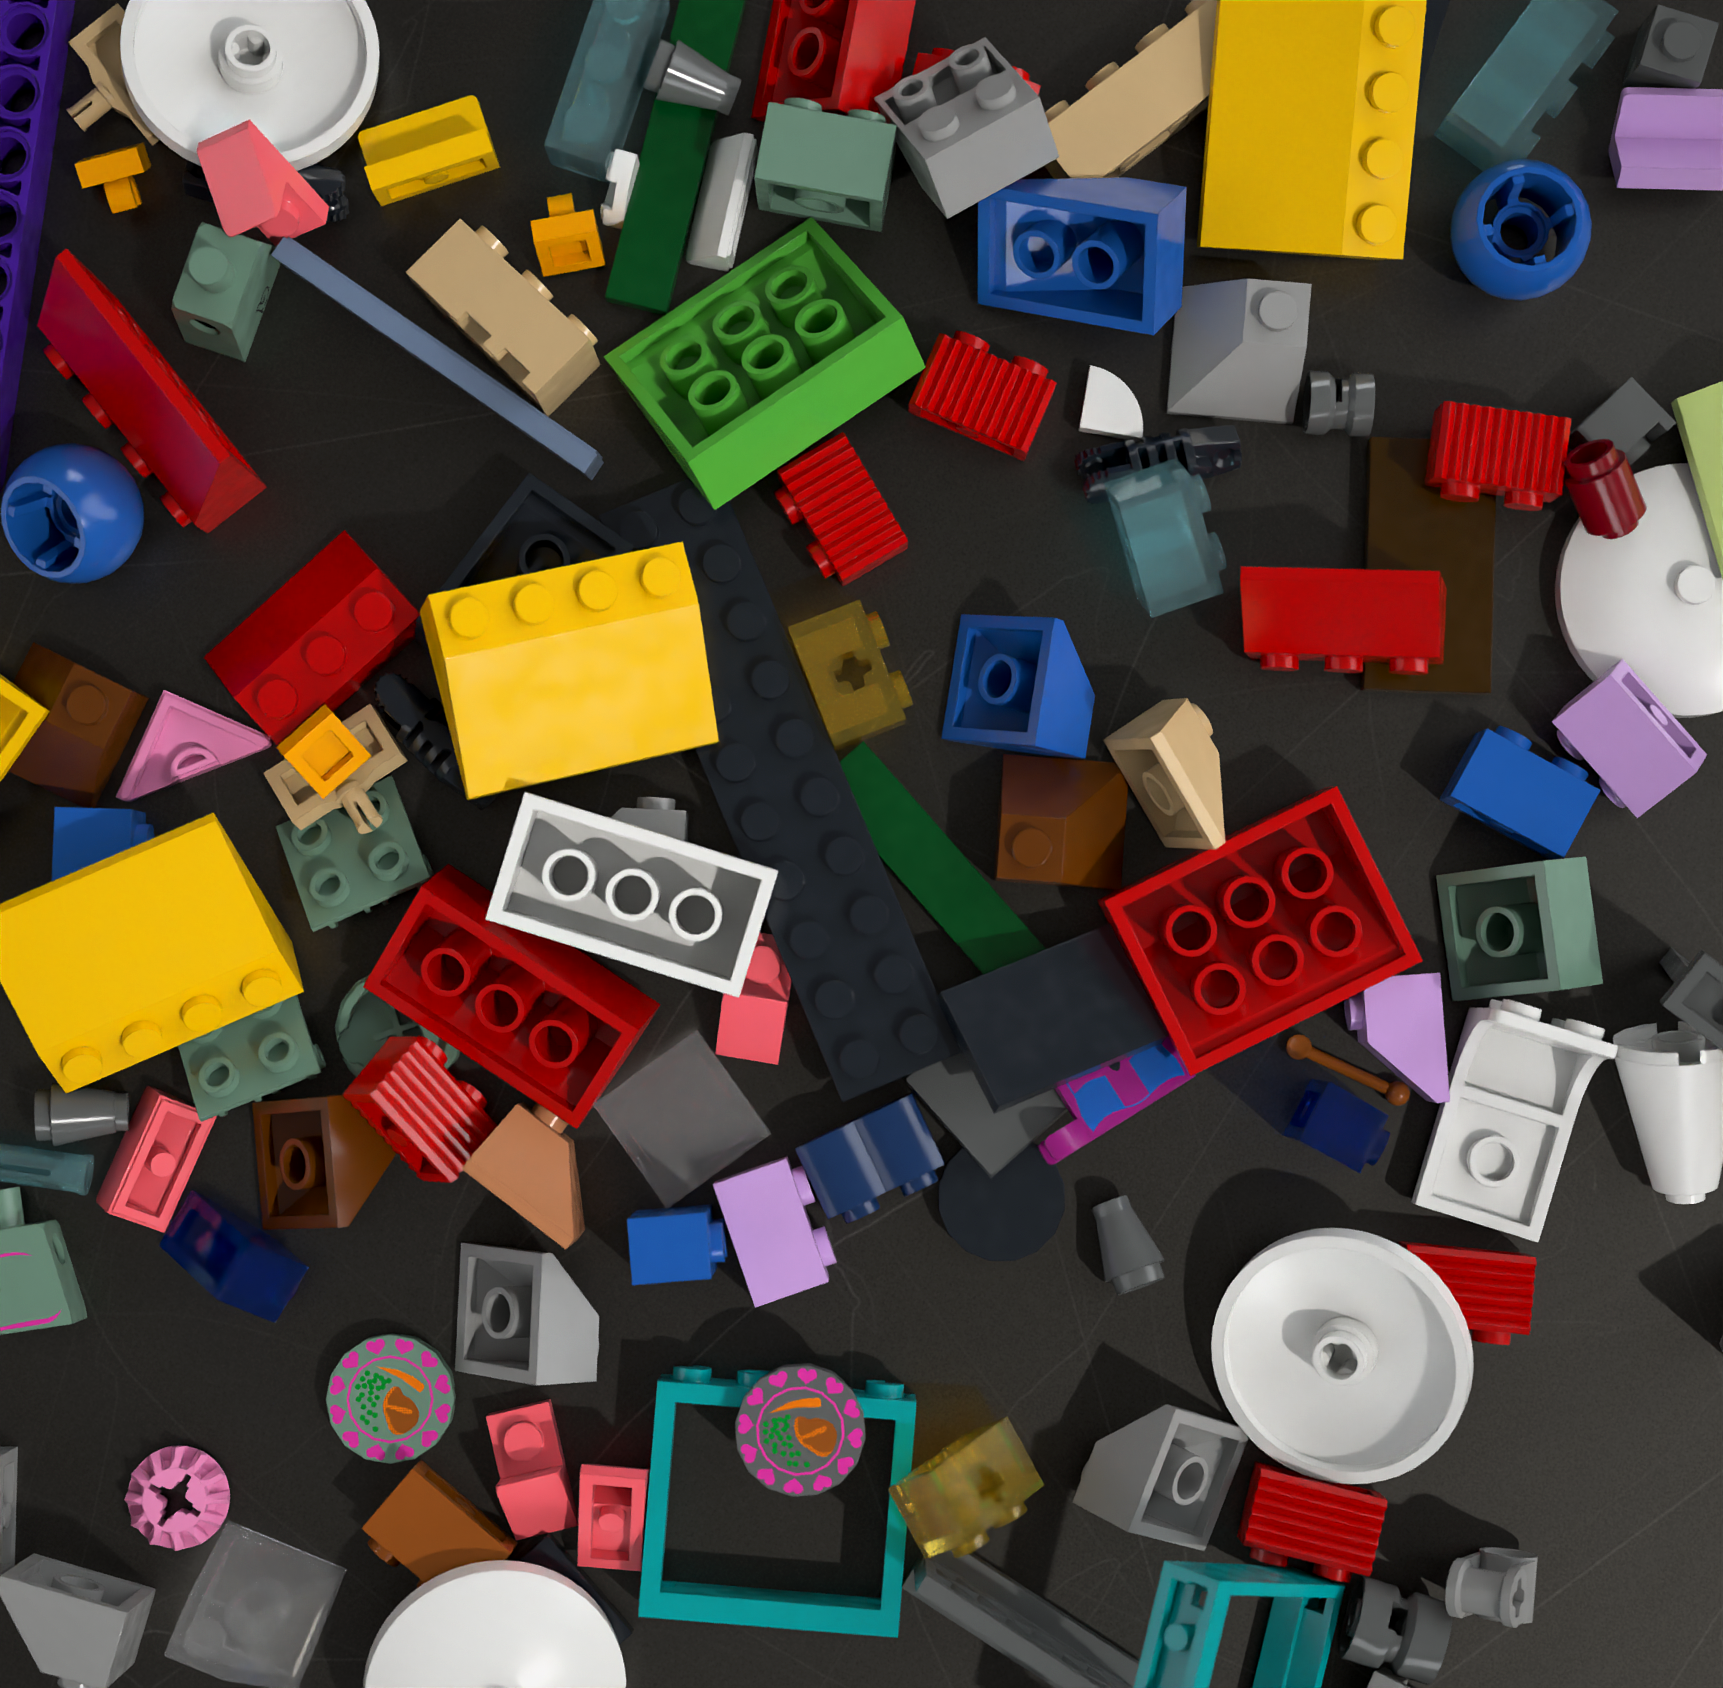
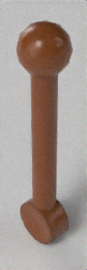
M1293 1035L1286 1042V1052L1292 1059L1308 1058L1385 1094V1098L1392 1105L1401 1106L1409 1100L1410 1089L1404 1082L1393 1081L1389 1083L1314 1048L1309 1038L1305 1035Z

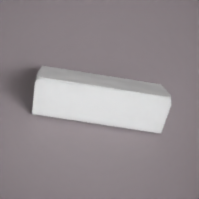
M741 133L712 142L685 255L688 263L725 272L733 269L758 157L757 140L754 139V134Z

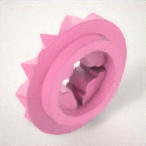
M177 1445L159 1449L147 1456L131 1473L128 1492L124 1500L128 1504L131 1515V1526L137 1528L148 1539L150 1545H160L178 1551L200 1545L217 1532L228 1513L230 1489L224 1471L210 1455L194 1447ZM190 1475L191 1478L186 1485L189 1488L185 1498L193 1503L192 1507L198 1511L181 1508L167 1520L163 1519L167 1512L164 1509L167 1506L168 1499L160 1494L161 1490L158 1488L163 1486L167 1489H172Z

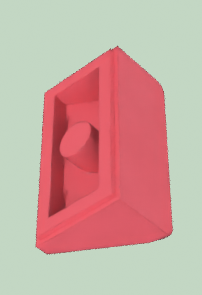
M147 1086L132 1116L129 1131L125 1132L97 1194L96 1203L108 1214L165 1233L217 1116L201 1122L195 1105L157 1088Z

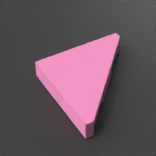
M163 690L116 798L126 802L134 801L268 749L272 746L273 741L262 732Z

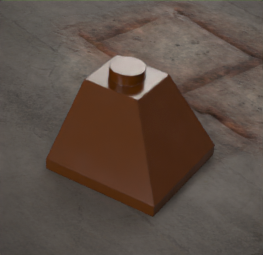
M33 642L13 684L50 712L15 760L9 772L83 808H95L149 698Z
M1003 754L994 881L1108 890L1120 889L1128 782L1117 763Z
M343 1094L253 1102L263 1230L340 1228L349 1226L395 1157L396 1152L392 1150V1146L384 1142V1137L376 1133V1129L368 1124L367 1119L360 1116V1112L352 1107L351 1102L345 1099Z

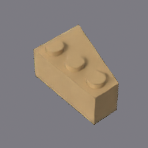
M459 219L406 273L413 285L543 414L549 417L601 365L593 347L598 340L576 316L570 314L566 317L550 302L553 295L529 270L526 269L520 274L503 259L509 252L487 228L481 225L474 232L464 221Z

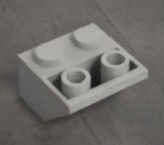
M986 37L973 44L958 48L948 58L917 75L903 78L893 88L874 98L881 115L886 118L885 122L897 125L896 142L920 186L947 219L1059 158L1040 97Z

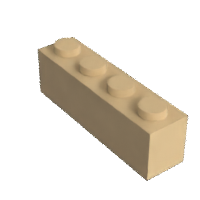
M1192 0L1185 8V12L1188 14L1186 18L1170 30L1163 23L1150 31L1138 42L1135 49L1139 54L1120 68L1115 62H1111L1098 71L1085 85L1089 91L1071 106L1065 100H1062L1045 112L1059 154V158L1044 165L1054 179L1119 177L1208 109L1217 0Z

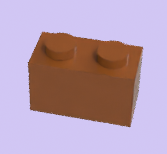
M422 1459L411 1469L361 1528L371 1536L367 1543L379 1558L393 1567H397L402 1563L420 1579L416 1584L417 1588L432 1578L457 1567L477 1562L506 1560L518 1544L516 1540Z

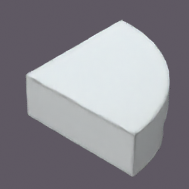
M615 149V152L611 153L605 178L610 181L605 202L601 204V219L604 225L618 229L623 227L628 203L640 165L637 154L620 149Z
M1090 365L1078 431L1127 440L1133 439L1134 441L1141 442L1143 419L1134 394L1114 374Z

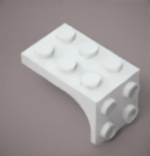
M1491 999L1488 1008L1469 1007L1448 1077L1450 1102L1440 1103L1411 1203L1539 1242L1573 1124L1585 1090L1598 1066L1606 1059H1615L1618 1046L1602 1041L1605 1029L1566 1018V1021L1552 1018L1551 1025L1539 1022L1542 1010L1507 999H1503V1002Z

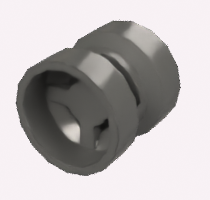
M1309 370L1305 380L1302 423L1304 434L1324 435L1330 429L1344 430L1348 436L1369 437L1375 409V379L1373 373L1353 372L1348 378H1334L1328 371Z

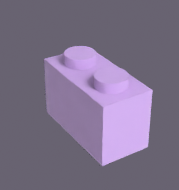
M1623 659L1565 704L1552 721L1558 728L1557 737L1566 751L1578 760L1585 759L1600 776L1599 784L1606 796L1620 808L1627 806L1636 818L1640 817L1697 773L1707 756L1705 751Z
M786 1156L722 1178L713 1183L755 1307L829 1282L826 1266L835 1264L837 1261L825 1226L814 1230L812 1228L805 1205L814 1203L816 1200L803 1165L792 1169L789 1158Z

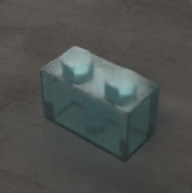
M1175 458L1104 483L1136 597L1151 618L1224 593L1218 571L1227 568L1226 558L1216 533L1208 534L1202 513L1210 511L1211 505L1206 487L1199 474L1191 476Z

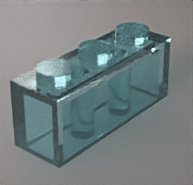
M593 0L544 143L551 165L610 184V181L605 178L611 153L615 152V149H623L646 76L670 11L669 0Z
M1532 0L1444 118L1434 135L1483 171L1505 161L1526 159L1541 139L1540 136L1531 131L1544 112L1555 119L1575 93L1578 87L1570 82L1569 78L1581 62L1592 69L1612 43L1615 37L1605 29L1619 11L1604 0Z

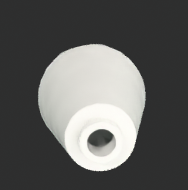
M1678 1021V1031L1657 1033V1023L1643 1024L1624 1029L1613 1036V1045L1618 1046L1615 1062L1652 1188L1659 1193L1666 1194V1200L1670 1203L1695 1204L1705 1200V1193L1712 1192L1718 1188L1723 1164V1050L1684 1021Z

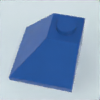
M961 614L941 739L1036 755L1085 759L1095 694L1064 621L1049 617Z

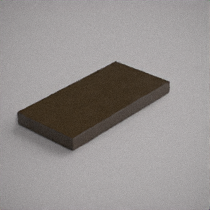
M1370 437L1367 441L1364 569L1440 571L1447 587L1443 664H1428V674L1401 675L1389 673V663L1363 662L1361 691L1491 694L1496 495L1480 493L1479 501L1458 502L1443 499L1440 497V487L1425 485L1430 439Z

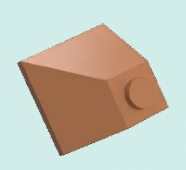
M525 1102L517 1103L461 1169L560 1246L567 1249L585 1231L574 1140L563 1132L568 1123L540 1104L536 1103L532 1108Z

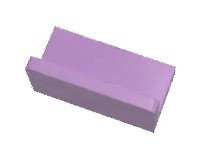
M1624 88L1621 91L1608 149L1617 188L1723 191V89Z

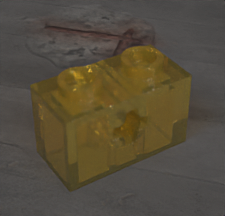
M859 599L788 627L792 643L835 751L906 724L903 709L912 706L913 702L901 671L897 670L892 673L887 671L880 650L889 647L890 643L877 611L865 614ZM851 657L857 667L868 665L871 670L863 675L864 687L855 691L849 681L838 683L835 678L843 673L842 661Z
M1007 1416L965 1432L888 1488V1491L925 1559L949 1550L952 1551L955 1558H960L975 1551L989 1541L990 1538L985 1531L989 1527L999 1528L1023 1515L1028 1510L1023 1501L1043 1487L1044 1483Z

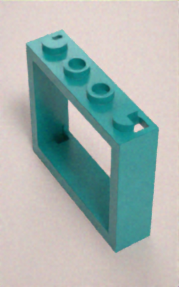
M673 1365V1375L661 1374L657 1381L638 1617L898 1638L917 1403L916 1394L904 1393V1384L885 1383V1380H867L865 1390L852 1389L864 1410L865 1418L895 1420L881 1598L662 1580L677 1402L741 1407L744 1395L761 1377L770 1371L738 1370L737 1380L711 1378L712 1368L693 1365V1367Z
M1164 1561L1133 1688H1208L1231 1595L1274 1596L1252 1688H1321L1345 1586L1290 1566ZM1201 1591H1207L1204 1607L1198 1605ZM1320 1598H1327L1324 1610L1318 1608Z

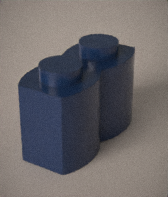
M912 1092L795 1148L827 1218L830 1219L842 1214L846 1224L881 1208L876 1197L899 1186L903 1196H907L937 1182L938 1177L934 1169L945 1164Z

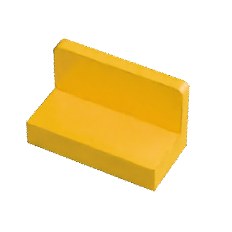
M473 95L363 130L358 134V140L367 164L364 169L371 190L381 206L500 168L479 102Z

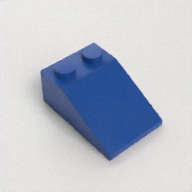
M1128 177L1019 179L978 202V304L1155 335L1182 307L1187 187Z

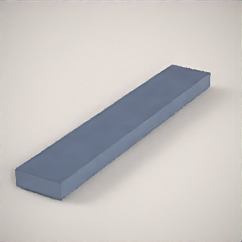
M283 237L271 254L288 270L591 481L604 464L602 461L603 457L597 450L292 238Z

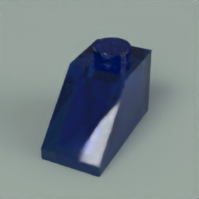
M1310 1079L1283 1136L1351 1171L1361 1173L1365 1163L1371 1166L1377 1163L1388 1143L1390 1132L1383 1129L1389 1115L1331 1082Z
M193 1190L159 1243V1246L217 1300L276 1323L288 1301L295 1295L300 1281L309 1268L278 1240Z

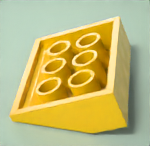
M1217 0L1197 247L1368 260H1403L1427 0Z
M683 541L430 594L420 610L467 800L707 746L719 741L700 608Z
M214 812L0 904V982L37 1054L66 1094L304 992L292 941Z

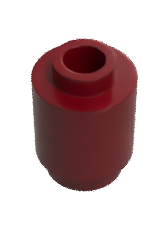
M1609 439L1593 440L1572 450L1564 462L1567 469L1564 474V482L1585 531L1590 535L1602 536L1605 539L1620 538L1632 532L1638 526V520L1645 514L1647 506L1625 453L1622 450L1616 449L1614 443Z

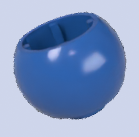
M1516 159L1499 163L1474 178L1457 200L1450 228V241L1454 258L1460 270L1469 281L1487 294L1505 300L1517 301L1544 296L1560 288L1572 278L1584 260L1591 240L1592 221L1589 205L1581 189L1570 176L1553 165L1529 159ZM1518 197L1527 198L1539 205L1549 217L1546 218L1542 211L1531 203L1519 202ZM1495 199L1499 212L1489 224L1484 225L1485 204ZM1513 225L1522 229L1527 237V249L1515 250L1508 247L1502 240L1501 226ZM1556 235L1557 242L1554 258L1546 262L1545 255L1535 257L1544 247L1548 237Z
M67 443L39 450L26 458L15 469L3 491L1 521L10 547L20 561L29 569L49 580L61 583H87L110 575L130 558L142 536L144 507L140 490L134 478L117 459L96 447Z

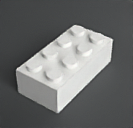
M525 792L485 919L739 998L779 870Z

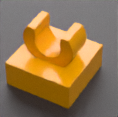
M144 142L83 158L74 164L82 189L104 183L106 197L113 214L137 208L138 205L142 204L133 175L143 173L152 167Z
M572 193L547 197L550 217L530 221L533 241L543 277L605 266L602 243L593 209L575 212Z
M325 704L276 747L323 799L371 757L368 751Z

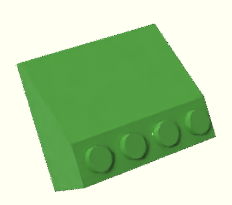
M812 217L604 356L612 371L678 464L714 510L926 368L903 316Z

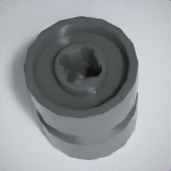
M1361 1576L1352 1589L1344 1612L1338 1642L1339 1657L1374 1669L1378 1668L1382 1663L1388 1662L1393 1675L1425 1685L1432 1684L1437 1677L1446 1654L1453 1617L1449 1616L1446 1602L1417 1592L1404 1599L1401 1598L1397 1586ZM1389 1624L1393 1625L1392 1630L1388 1629Z

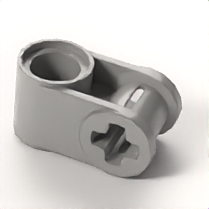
M1484 1547L1480 1548L1477 1553L1456 1558L1450 1568L1446 1585L1445 1602L1449 1616L1464 1618L1474 1614L1477 1617L1502 1622L1504 1626L1517 1628L1520 1624L1532 1623L1538 1555L1517 1549Z

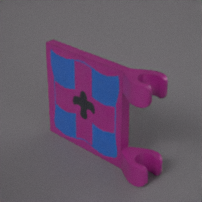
M1167 1037L1163 1043L1054 1088L1074 1121L1043 1140L1038 1145L1039 1152L1049 1165H1054L1188 1082L1196 1075L1189 1076L1169 1037Z

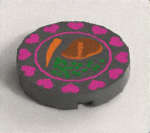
M810 1363L782 1365L761 1377L744 1395L735 1422L737 1450L748 1472L768 1489L792 1497L818 1495L840 1484L857 1465L865 1442L864 1410L852 1388L835 1372Z

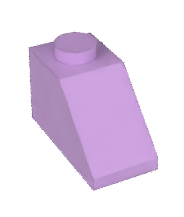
M1440 973L1392 976L1344 1000L1348 1030H1357L1358 1042L1424 1100L1435 1103L1450 1102Z

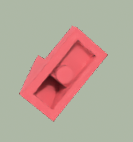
M250 119L198 143L196 152L223 230L228 237H234L257 226L277 246L283 237L293 239L326 224L329 210L327 203Z
M759 932L739 998L723 993L716 1055L776 1065L779 1063L792 980L772 934Z
M551 1399L489 1413L486 1416L500 1477V1481L495 1486L496 1493L516 1541L578 1526V1514Z
M589 1463L581 1464L577 1566L642 1571L650 1469Z

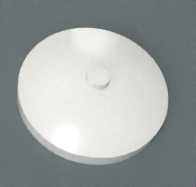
M130 0L125 10L120 37L124 81L137 113L160 141L183 158L201 166L196 152L199 142L249 119L296 171L311 166L331 155L355 133L370 109L378 82L379 40L373 16L365 0Z
M1689 463L1662 465L1634 474L1647 509L1645 514L1638 520V526L1632 532L1616 539L1593 536L1585 531L1580 517L1572 527L1561 551L1556 571L1555 604L1560 628L1573 657L1593 682L1623 659L1674 718H1693L1722 712L1723 580Z
M1346 1228L1312 1229L1286 1236L1261 1250L1243 1267L1229 1285L1216 1312L1211 1341L1212 1363L1217 1385L1226 1407L1243 1432L1261 1450L1284 1466L1303 1475L1342 1484H1367L1400 1476L1413 1470L1439 1450L1457 1425L1468 1401L1473 1378V1349L1467 1323L1457 1301L1441 1278L1426 1263L1410 1251L1383 1237Z
M497 1560L471 1563L444 1572L422 1584L397 1605L385 1620L372 1644L366 1662L363 1688H626V1675L620 1646L614 1629L601 1607L583 1588L569 1578L539 1565L520 1561Z

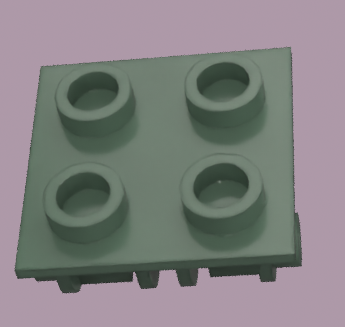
M392 775L375 782L366 791L376 811L383 819L380 826L376 828L361 810L373 830L369 833H358L357 827L344 806L333 809L303 830H300L291 820L276 826L313 932L328 925L331 929L338 927V921L362 910L368 914L373 911V905L380 902L386 906L391 903L390 898L415 887L420 890L421 886L434 876L428 858L425 854L422 855Z
M297 995L178 1046L197 1114L201 1122L216 1115L223 1117L228 1114V1110L250 1101L259 1102L267 1094L272 1093L276 1095L281 1093L282 1088L306 1078L309 1080L315 1079L317 1074L321 1072L320 1069L326 1067L325 1059L317 1044L312 1045Z

